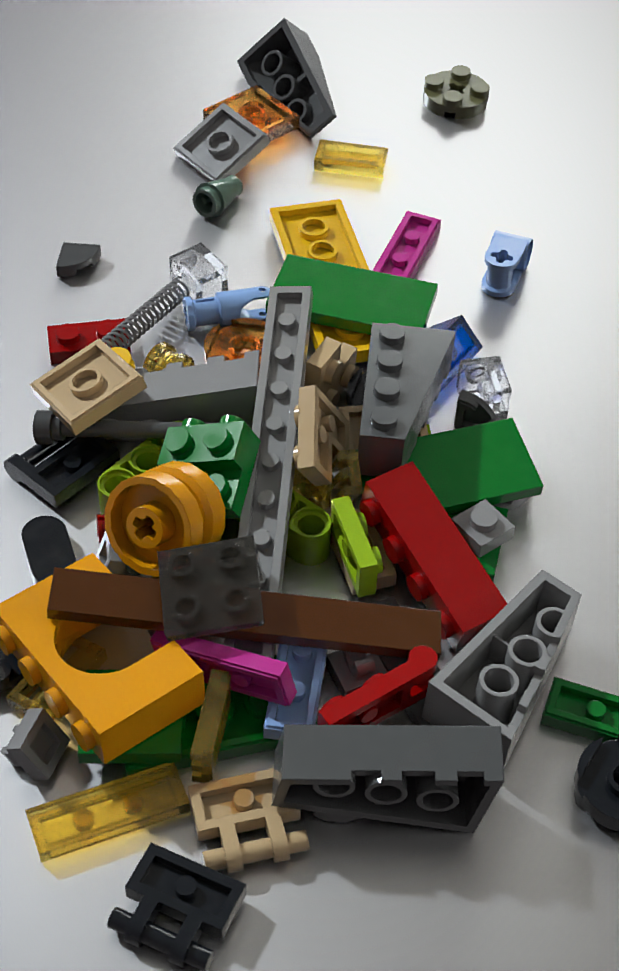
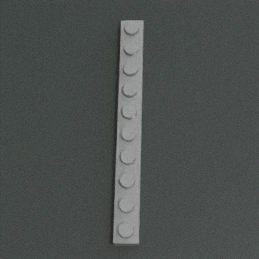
M270 286L252 431L261 442L240 517L232 587L282 593L295 473L293 449L298 445V428L294 420V408L298 405L299 388L304 387L313 305L312 286ZM225 638L224 645L275 658V643Z

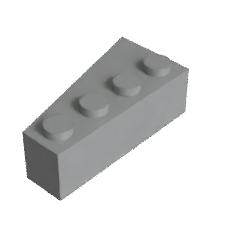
M259 350L244 352V358L227 361L224 355L207 358V364L184 367L183 362L168 363L163 370L148 372L144 367L136 368L135 370L143 377L147 388L100 419L173 422L195 418L204 423H219L222 416L234 415L243 419L252 429L259 377ZM104 438L107 441L144 442L146 440L141 438Z

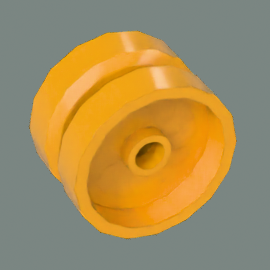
M171 461L146 470L144 473L121 481L110 493L104 509L105 530L113 550L124 564L140 574L154 577L173 573L184 567L187 563L209 553L220 542L225 529V505L219 488L206 472L191 463Z

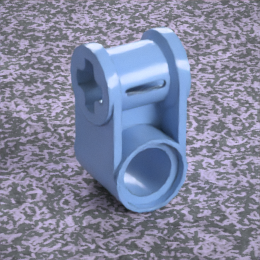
M498 230L494 232L484 258L487 270L482 278L481 288L487 295L501 298L507 297L515 291L523 271H526L533 248L532 238Z

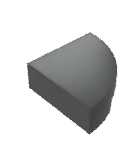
M63 242L56 265L57 277L77 275L76 270L88 265L92 267L97 264L101 257L100 245Z
M461 390L457 400L455 429L497 421L493 410L483 399L469 391Z

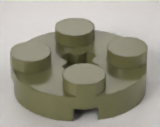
M455 65L451 70L425 76L423 103L429 111L438 116L444 117L445 112L456 113L455 119L472 118L480 115L486 109L490 85L481 77L472 74L468 66Z

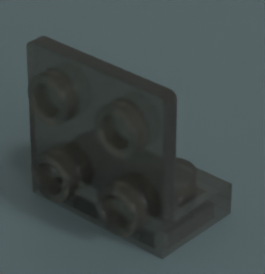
M254 536L157 552L164 634L168 641L264 625L265 618L260 581H263V573Z

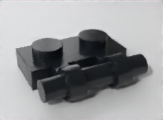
M150 843L125 885L126 897L139 902V905L133 914L115 907L109 916L107 927L123 934L124 941L133 946L141 948L145 944L167 954L168 962L181 968H185L189 964L202 971H207L213 961L215 951L197 943L202 932L223 940L247 895V884L154 843ZM159 912L183 922L178 933H174L154 923Z

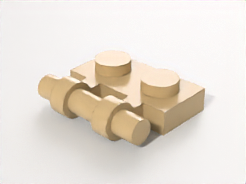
M274 768L188 786V797L199 842L219 837L222 846L221 848L202 852L204 866L215 871L226 869L229 874L244 870V864L271 858L274 863L290 860V854L309 850V841L305 829L286 833L283 823L300 820L301 810L272 806ZM265 827L267 838L239 843L237 833Z

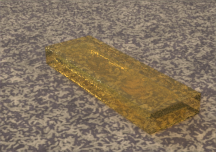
M165 763L26 809L25 812L42 863L191 812V808L175 763Z

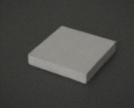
M222 103L183 138L173 150L180 159L209 181H214L230 175L235 176L271 142L266 133L225 103Z

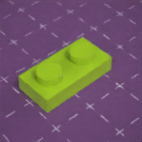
M349 496L332 499L331 532L358 598L376 594L377 575L383 572V562L378 547H371L367 539L368 527L365 516L362 512L356 513Z

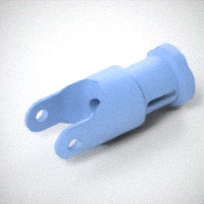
M259 286L216 292L214 297L194 300L190 296L183 297V313L188 332L194 331L198 326L219 324L220 327L266 321L267 314L265 308L246 310L243 307L253 300L268 298L270 288Z

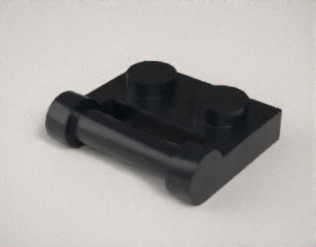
M66 437L64 441H58L56 445L36 444L21 455L14 454L4 461V468L14 481H22L57 508L120 460V452L117 447L103 437Z

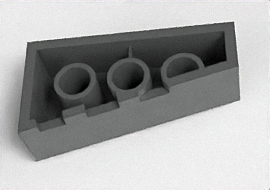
M372 322L356 474L378 477L408 462L417 443V436L421 428H424L429 410L433 402H436L440 393L441 384L449 374L456 331L402 326L396 323L383 324Z
M284 724L274 756L272 806L474 833L504 782L501 726Z

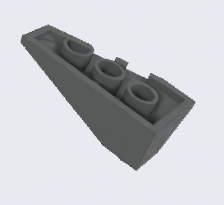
M283 18L237 60L248 85L259 92L308 137L313 138L337 117L322 64L311 39L305 31L286 18Z

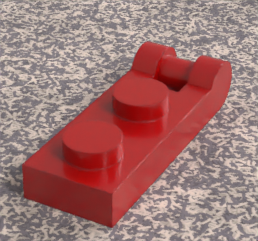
M414 647L410 650L407 662L385 674L377 673L371 676L362 687L346 696L338 695L328 700L318 710L317 725H377L426 697L428 683L434 677L438 655L431 647Z

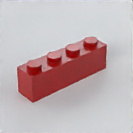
M413 461L365 483L359 505L360 512L364 514L367 524L370 527L374 526L380 534L387 557L392 563H398L403 570L412 596L417 601H422L427 610L441 611V639H447L454 652L465 647L507 605V602Z

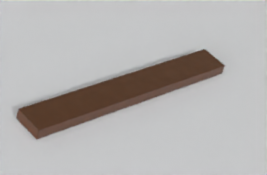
M54 567L47 607V618L401 658H408L410 650L414 647L428 646L436 652L438 660L441 655V611L58 567Z

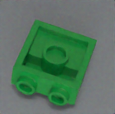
M224 415L220 418L219 423L206 424L195 418H187L183 420L181 426L168 427L157 466L171 461L191 463L206 472L219 488L225 505V519L240 518L261 440L243 419L234 415Z

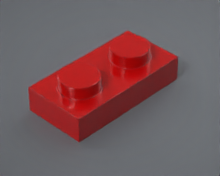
M126 318L47 326L51 365L61 364L100 338L102 340L104 336ZM127 347V350L131 354V347Z

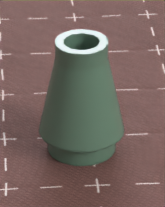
M230 175L223 179L200 184L193 194V205L196 211L204 217L220 216L232 201L242 193V182L238 177Z

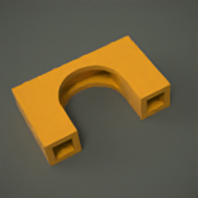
M94 553L65 567L67 569L111 573ZM53 574L0 603L1 651L5 655L14 654L18 659L19 669L29 685L35 686L38 684L43 689L44 698L52 713L57 718L65 716L71 723V731L79 746L85 752L92 749L104 765L206 702L203 671L175 640L131 666L111 673H87L68 665L62 659L68 647L79 637L101 624L47 618Z

